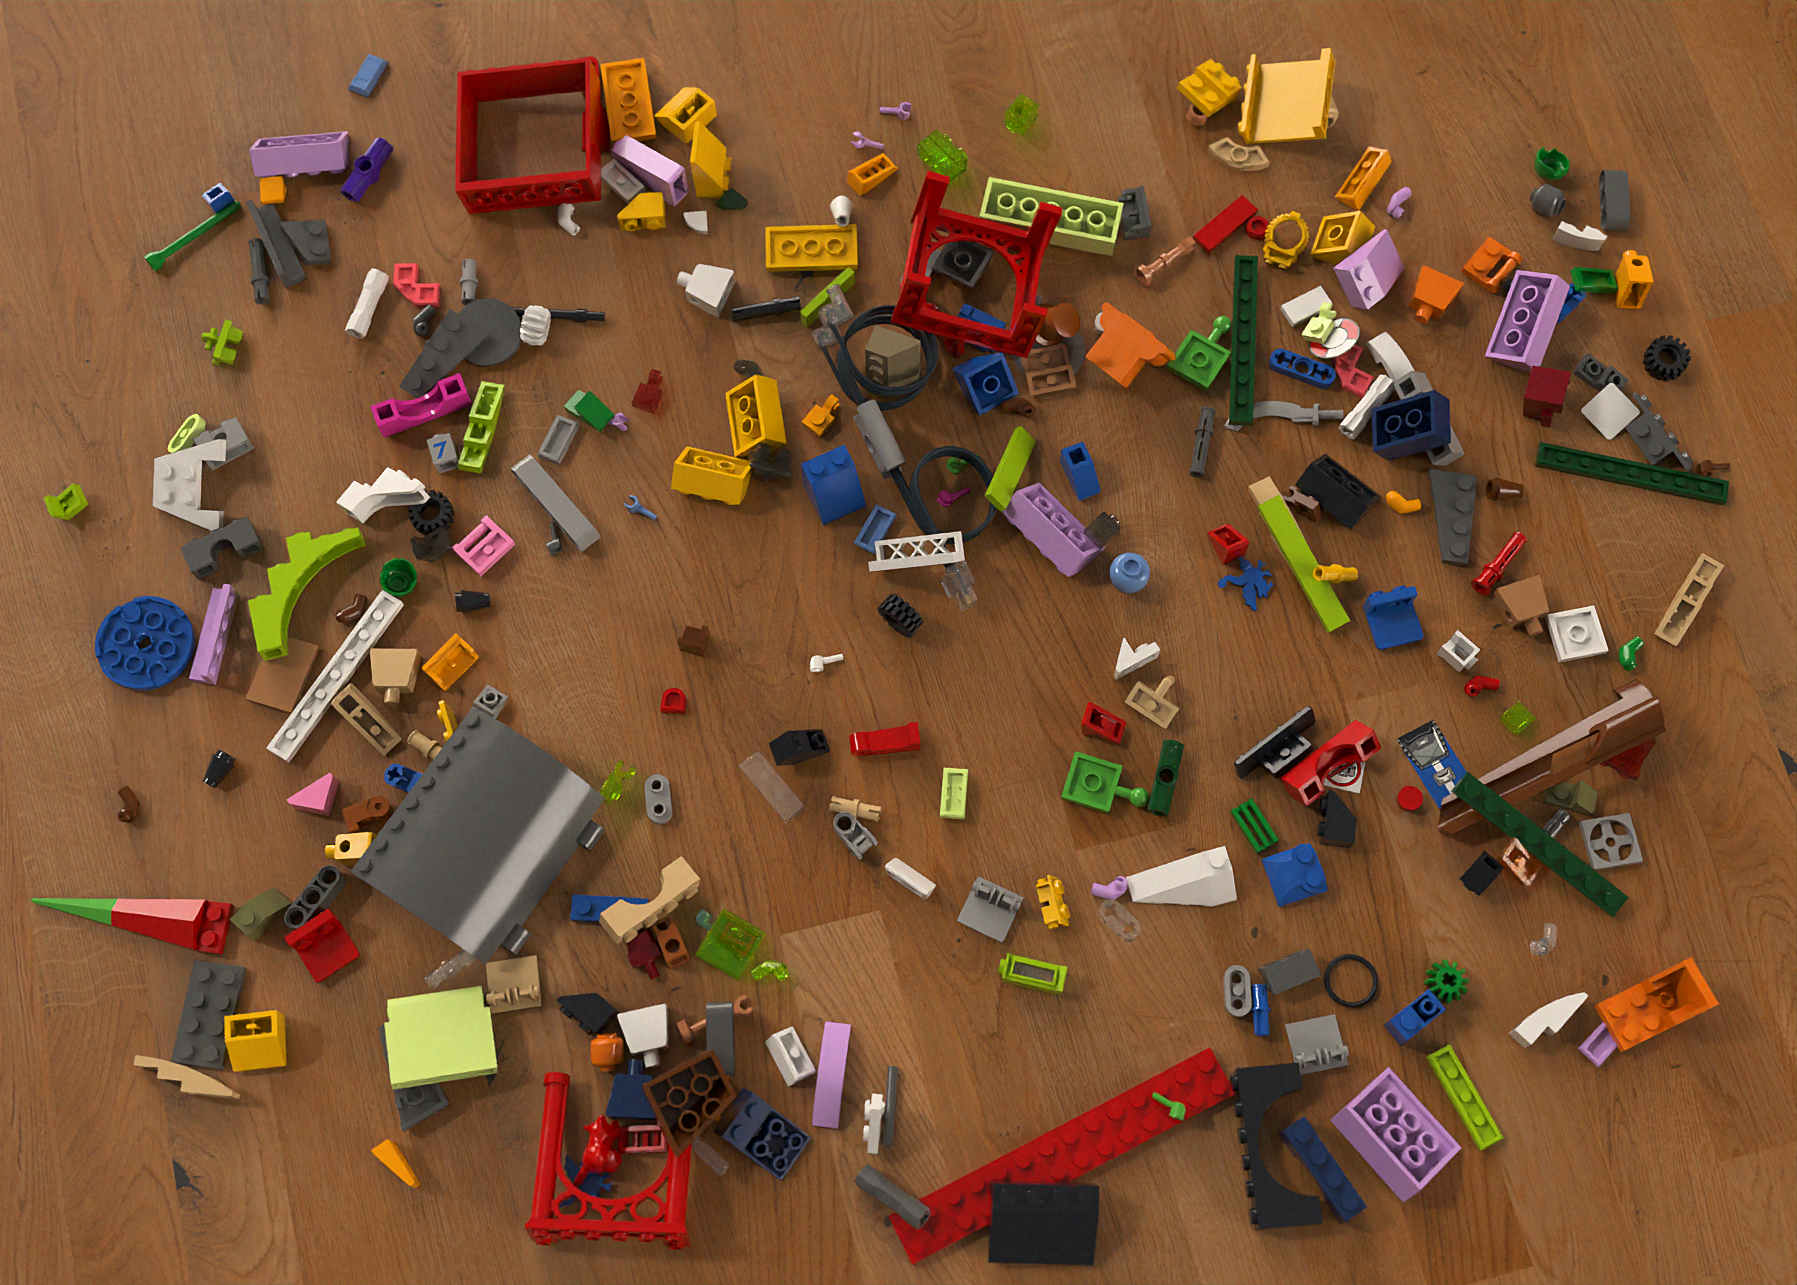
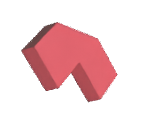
M417 263L394 264L393 285L416 308H425L428 304L433 308H440L441 287L439 283L418 284L419 266Z
M1355 344L1350 350L1340 356L1333 357L1331 360L1341 388L1362 399L1373 382L1374 377L1354 367L1364 348Z

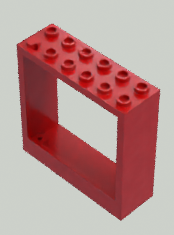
M577 58L565 61L556 60L547 63L535 62L528 65H511L510 67L500 68L490 67L482 70L457 72L455 192L468 214L555 206L563 203L574 204L601 201V82L590 58ZM585 91L586 170L477 181L478 103Z

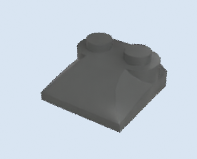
M972 241L949 242L939 254L932 266V270L973 289L981 275L988 270L989 262L994 256V251Z

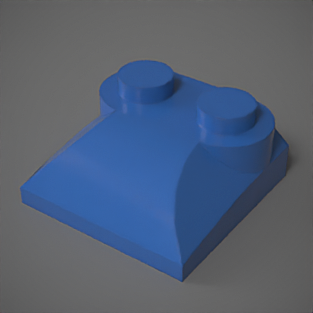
M1310 843L1297 845L1293 849L1261 860L1279 907L1325 893L1328 890L1316 851Z

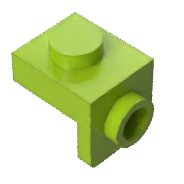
M77 484L70 485L57 497L47 495L43 498L49 514L54 518L70 520L88 505L80 485Z

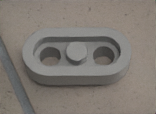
M660 774L652 775L645 782L647 815L653 823L661 825L667 823L673 814L671 789L666 777ZM655 783H660L661 787L660 789L655 790L653 789V785ZM657 807L664 808L660 814L655 813V809Z
M1233 965L1226 970L1223 976L1224 1004L1229 1015L1240 1018L1245 1016L1252 1006L1250 975L1243 966ZM1233 975L1238 976L1240 983H1233L1231 977ZM1239 1001L1242 1005L1241 1009L1234 1008L1233 1002Z

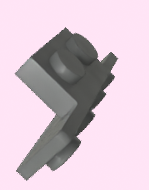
M1637 392L1632 394L1645 414L1625 428L1650 463L1656 465L1672 453H1675L1688 472L1693 471L1694 469L1690 464L1694 461L1686 451L1681 453L1676 445L1680 442L1672 432L1668 434L1663 426L1666 423L1659 413L1654 415L1649 409L1652 403L1646 395L1640 396Z

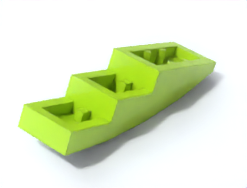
M481 382L469 414L470 423L463 439L464 447L458 461V470L482 473L494 436L505 385Z

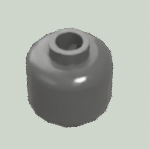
M1543 184L1539 189L1535 188L1530 196L1532 210L1549 218L1556 214L1559 215L1567 201L1561 189L1548 184Z

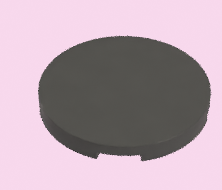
M492 298L479 299L469 303L459 312V315L491 335L480 343L476 350L464 358L469 363L479 367L494 366L504 361L507 362L518 351L522 342L520 337L521 322L516 312L505 302Z

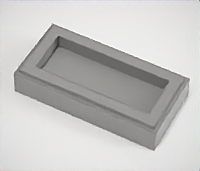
M557 414L537 453L538 457L560 466L579 428V423Z

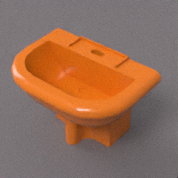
M1109 303L1102 305L1103 312L1100 316V325L1104 332L1085 357L1121 385L1127 388L1146 363L1154 367H1160L1168 361L1176 359V354L1156 339L1154 334L1125 313H1121Z

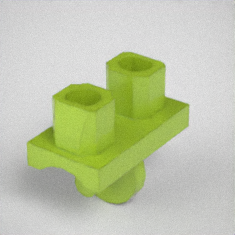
M225 319L220 336H217L218 329L211 328L210 333L205 332L201 335V340L206 343L205 350L212 351L213 346H216L212 357V364L219 366L220 362L233 365L237 351L225 347L226 343L230 342L240 345L243 336L242 330L232 327V321Z

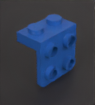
M1402 585L1387 593L1377 591L1371 593L1365 601L1363 610L1378 650L1417 642L1423 638V632L1413 606V601L1418 595L1415 586L1407 588L1406 585Z

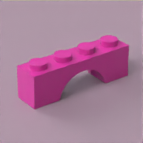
M459 373L437 381L435 388L420 398L407 401L391 398L370 407L377 426L385 438L473 404Z

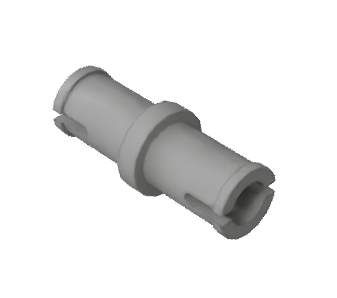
M473 259L462 261V277L460 278V286L462 287L461 303L465 306L472 301H476V287L478 286V279L476 278L477 262Z

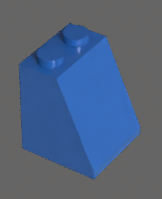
M845 445L801 464L803 486L823 526L866 507L855 464Z

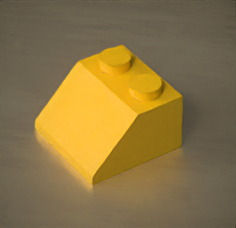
M1361 211L1325 216L1321 222L1310 255L1313 258L1338 265L1371 240L1375 226Z

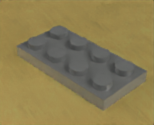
M194 960L171 1062L224 1070L228 1055L225 1043V1016L237 1014L247 968Z

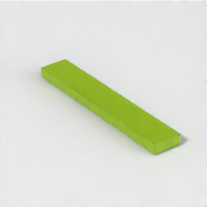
M1280 495L1258 505V511L1327 633L1349 622L1350 619L1329 582L1315 580L1313 570L1319 564Z

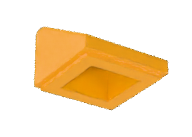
M283 177L261 178V204L284 202L286 187Z

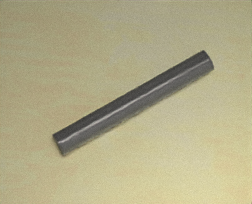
M888 1066L883 1146H893L898 1067Z

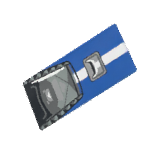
M1431 720L1397 738V742L1436 805L1441 809L1442 799L1452 794L1451 790L1462 778L1466 770L1435 721Z

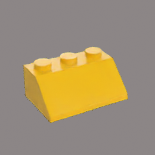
M755 374L725 393L735 457L771 453L787 444L777 380Z
M687 446L674 462L671 489L678 490L681 494L699 495L706 500L716 499L728 505H740L746 495L755 462Z

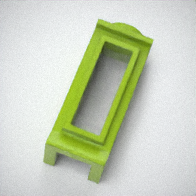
M1007 953L1006 960L1001 959L998 974L1003 975L1001 980L1003 983L1061 996L1068 967Z

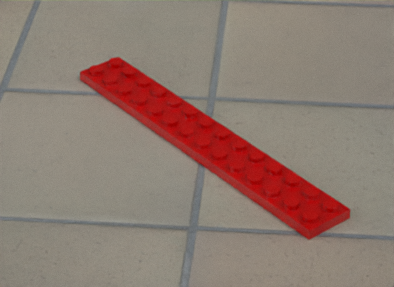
M1209 1047L919 1199L918 1201L927 1206L931 1212L929 1219L919 1230L904 1221L896 1212L888 1217L913 1265L990 1224V1180L1068 1183L1236 1093L1232 1091L1229 1080L1212 1049ZM1154 1092L1169 1101L1183 1104L1186 1110L1184 1119L1181 1121L1170 1117L1171 1108L1153 1099L1152 1095Z

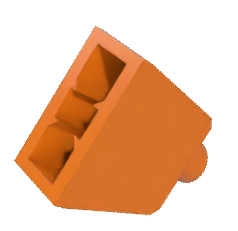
M1423 265L1410 302V308L1417 311L1414 319L1420 324H1427L1430 317L1440 320L1457 298L1464 283Z

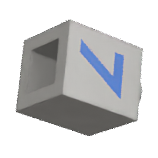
M450 433L437 434L427 440L434 466L439 474L458 468L459 457Z

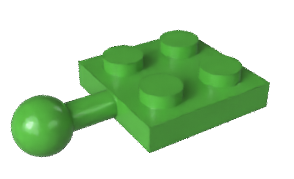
M1226 316L1217 317L1213 322L1214 330L1208 339L1190 330L1175 353L1176 359L1168 363L1167 369L1207 392L1231 355L1229 350L1216 344L1222 334L1230 331L1232 326L1230 319Z
M1075 751L1061 800L1108 814L1114 795L1129 799L1136 807H1143L1149 802V793L1144 788L1138 787L1131 790L1117 785L1122 765Z

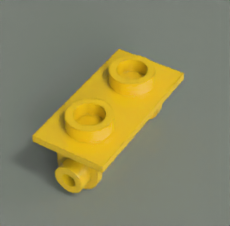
M1047 875V878L1037 880L1038 885H1036L1040 903L1049 901L1050 904L1041 908L1045 925H1048L1049 930L1058 928V923L1063 926H1069L1070 912L1067 905L1063 902L1062 894H1064L1062 882L1058 880V877Z

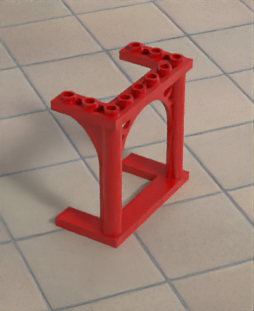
M927 171L911 216L910 223H913V229L900 295L892 314L891 323L1027 358L1047 316V308L1035 305L1042 259L1062 215L1063 208L1040 202L1028 231L941 208L940 206L949 185L950 177ZM936 230L946 232L948 236H942ZM972 241L990 247L1008 262L1016 279V293L1010 330L922 307L931 282V277L925 276L928 259L937 248L949 242ZM1007 249L1020 253L1017 255H1011L1007 252Z

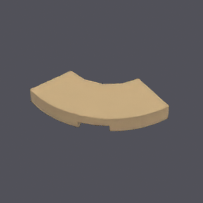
M1229 137L1209 145L1207 149L1218 162L1235 170L1256 171L1267 168L1270 164L1259 145L1243 147L1233 143Z

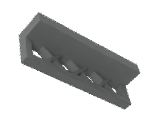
M253 200L247 201L246 204L285 288L307 280L287 234L281 231V220L273 203L257 209Z

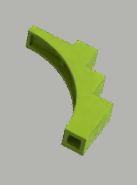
M359 527L347 528L342 532L331 535L324 534L316 539L312 537L310 532H299L286 538L291 563H280L272 568H268L267 572L272 594L259 595L255 599L248 600L257 650L264 661L289 655L287 645L288 626L298 597L310 580L330 562L348 552L366 546Z

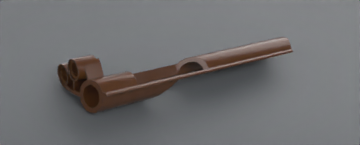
M1635 679L1613 690L1618 699L1617 702L1478 778V780L1513 806L1666 732L1660 702L1656 696H1652L1651 692L1639 680ZM1600 732L1599 741L1587 758L1550 775L1553 754ZM1452 793L1442 799L1438 831L1440 833L1454 834L1485 818Z

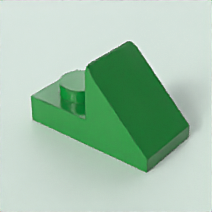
M578 390L563 406L568 413L598 432L615 416L591 391L585 394Z

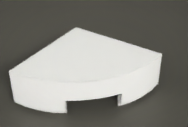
M706 211L684 212L685 222L691 229L697 231L698 234L708 235Z

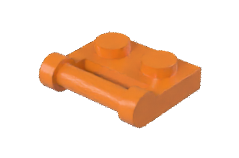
M1489 236L1465 264L1461 273L1489 292L1496 293L1500 288L1501 282L1515 266H1518L1523 261V258L1519 253L1510 251ZM1501 258L1507 261L1493 279L1487 277Z

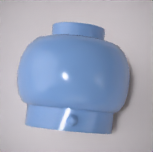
M1127 552L1120 554L1113 560L1109 576L1112 584L1119 591L1132 594L1146 586L1150 578V568L1148 562L1141 555Z

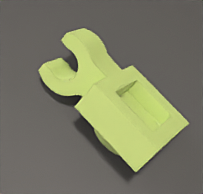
M1322 303L1319 317L1311 318L1302 333L1305 341L1322 344L1326 342L1335 327L1332 320L1336 317L1337 312L1330 310L1333 306L1332 303Z

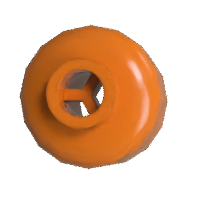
M613 1032L596 1034V1038L590 1042L591 1063L594 1066H599L600 1071L616 1070V1065L624 1062L623 1039L617 1037V1033Z

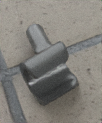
M550 522L552 540L546 542L550 554L554 555L562 551V546L557 536L556 523Z

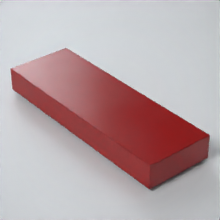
M1241 195L1193 235V240L1209 254L1256 215L1258 209Z

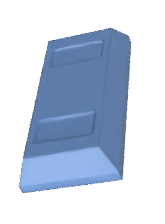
M369 54L348 87V90L368 98L389 62Z
M876 504L854 541V545L875 555V541L884 539L897 514Z

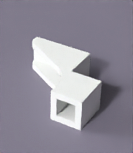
M387 467L372 487L367 483L361 485L354 481L336 503L347 515L364 524L374 512L383 507L424 504L430 497L423 490L425 486L415 478L410 480L401 470L395 472Z

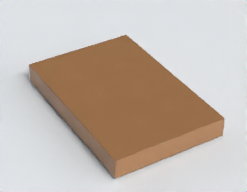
M287 637L289 655L264 661L262 658L246 700L292 714L297 707L320 647Z

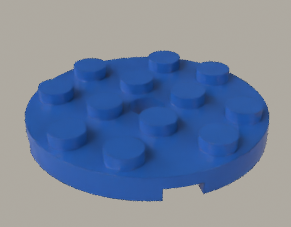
M155 596L133 598V601L115 607L101 623L95 639V655L104 674L119 686L135 691L153 690L172 682L189 664L195 647V633L188 616L173 602ZM145 638H150L151 645L140 649V642Z

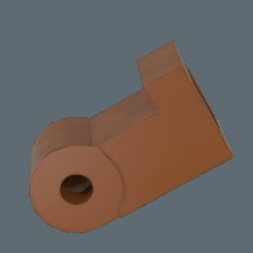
M375 796L342 809V813L351 834L363 833L362 827L376 821L384 822L389 820L393 814V807L385 797Z
M669 915L656 921L653 924V928L669 968L672 969L690 961L691 958L672 916Z

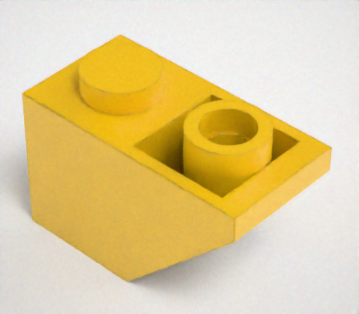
M663 192L638 194L618 214L620 230L635 231L637 229L656 230L665 228Z

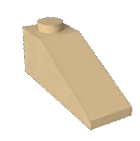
M352 683L332 700L331 705L383 756L402 740V737L374 705Z

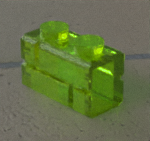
M935 129L927 138L925 137L918 143L917 155L935 173L949 176V184L966 171L968 163L966 152L962 148L957 149L946 133L941 134Z

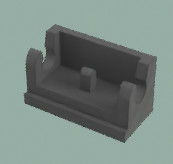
M1144 186L1122 190V196L1117 198V202L1123 203L1121 223L1124 239L1149 237L1152 225Z
M1310 949L1299 950L1258 968L1264 984L1267 985L1268 992L1271 991L1273 995L1321 976Z

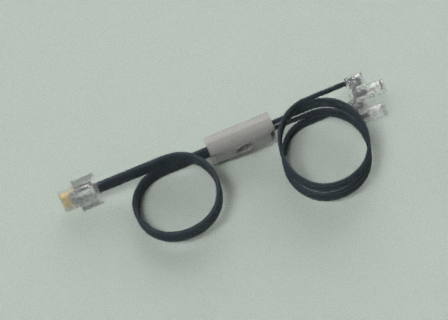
M839 284L832 285L826 289L832 303L822 307L817 314L823 326L814 330L811 335L819 350H823L843 392L852 402L857 404L858 415L853 416V419L883 479L887 480L893 477L914 521L926 535L942 534L944 532L937 529L919 491L918 478L921 468L935 458L956 457L968 462L978 471L987 489L992 481L993 474L985 462L975 453L957 446H944L930 451L919 461L913 471L909 489L900 467L907 464L881 412L909 403L923 390L938 359L936 337L933 333L891 323L896 305L878 306L863 312L853 320L845 336H843L838 325L852 319L854 314ZM888 324L900 327L909 332L915 339L921 340V348L927 363L926 375L917 382L903 387L878 385L867 379L857 369L846 348V343L856 332L869 326ZM839 344L836 368L827 348ZM855 380L866 390L878 395L900 396L912 393L899 400L876 402L874 399L868 400L863 398ZM991 502L985 521L976 529L962 534L963 543L977 537L991 522L997 510ZM954 537L948 538L945 544H955ZM964 560L956 564L945 563L946 575L939 577V580L949 600L955 597L961 612L973 607L978 601L972 588L976 581L966 561Z

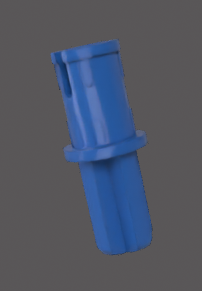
M1254 984L1251 985L1252 1008L1250 1009L1254 1019V1034L1258 1037H1265L1270 1034L1268 1012L1271 1011V1008L1268 1007L1267 985Z

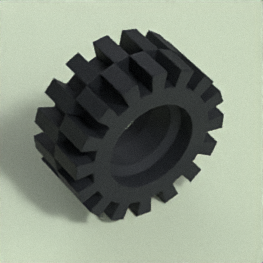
M1665 335L1659 339L1656 338L1643 355V365L1647 364L1645 367L1646 372L1651 370L1649 374L1651 377L1654 374L1658 375L1657 380H1661L1662 377H1664V381H1669L1670 378L1672 380L1676 379L1687 368L1691 360V356H1688L1690 353L1689 348L1684 349L1687 344L1685 342L1680 344L1679 341L1681 339L1678 337L1674 341L1671 335L1667 339ZM1659 353H1669L1674 358L1675 363L1672 365L1663 363L1658 356Z
M430 490V493H427L430 498L424 504L408 506L407 510L409 511L408 517L419 533L422 531L423 535L428 536V533H430L431 536H436L435 532L438 531L439 534L444 533L442 531L443 528L446 530L450 528L448 523H453L452 516H454V511L445 495L443 496L439 491L436 493L435 490ZM429 506H437L440 509L439 515L433 520H425L422 517L423 510Z
M891 593L877 609L880 616L883 617L882 619L887 621L890 627L892 626L895 631H899L901 635L909 638L923 623L920 614L915 612V609L907 601L905 602L903 598L898 597L896 594L893 595Z

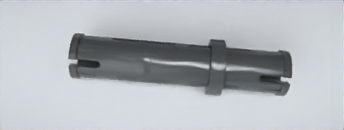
M254 238V244L252 239L248 242L252 267L251 285L254 287L255 303L265 305V303L268 304L270 302L268 292L270 279L266 274L264 242L260 238Z
M1211 407L1201 408L1199 424L1195 428L1196 440L1189 475L1200 478L1204 476L1210 437L1214 433L1212 426L1216 410ZM1202 447L1201 455H1200V460H1198V459H1199V454H1200V448Z

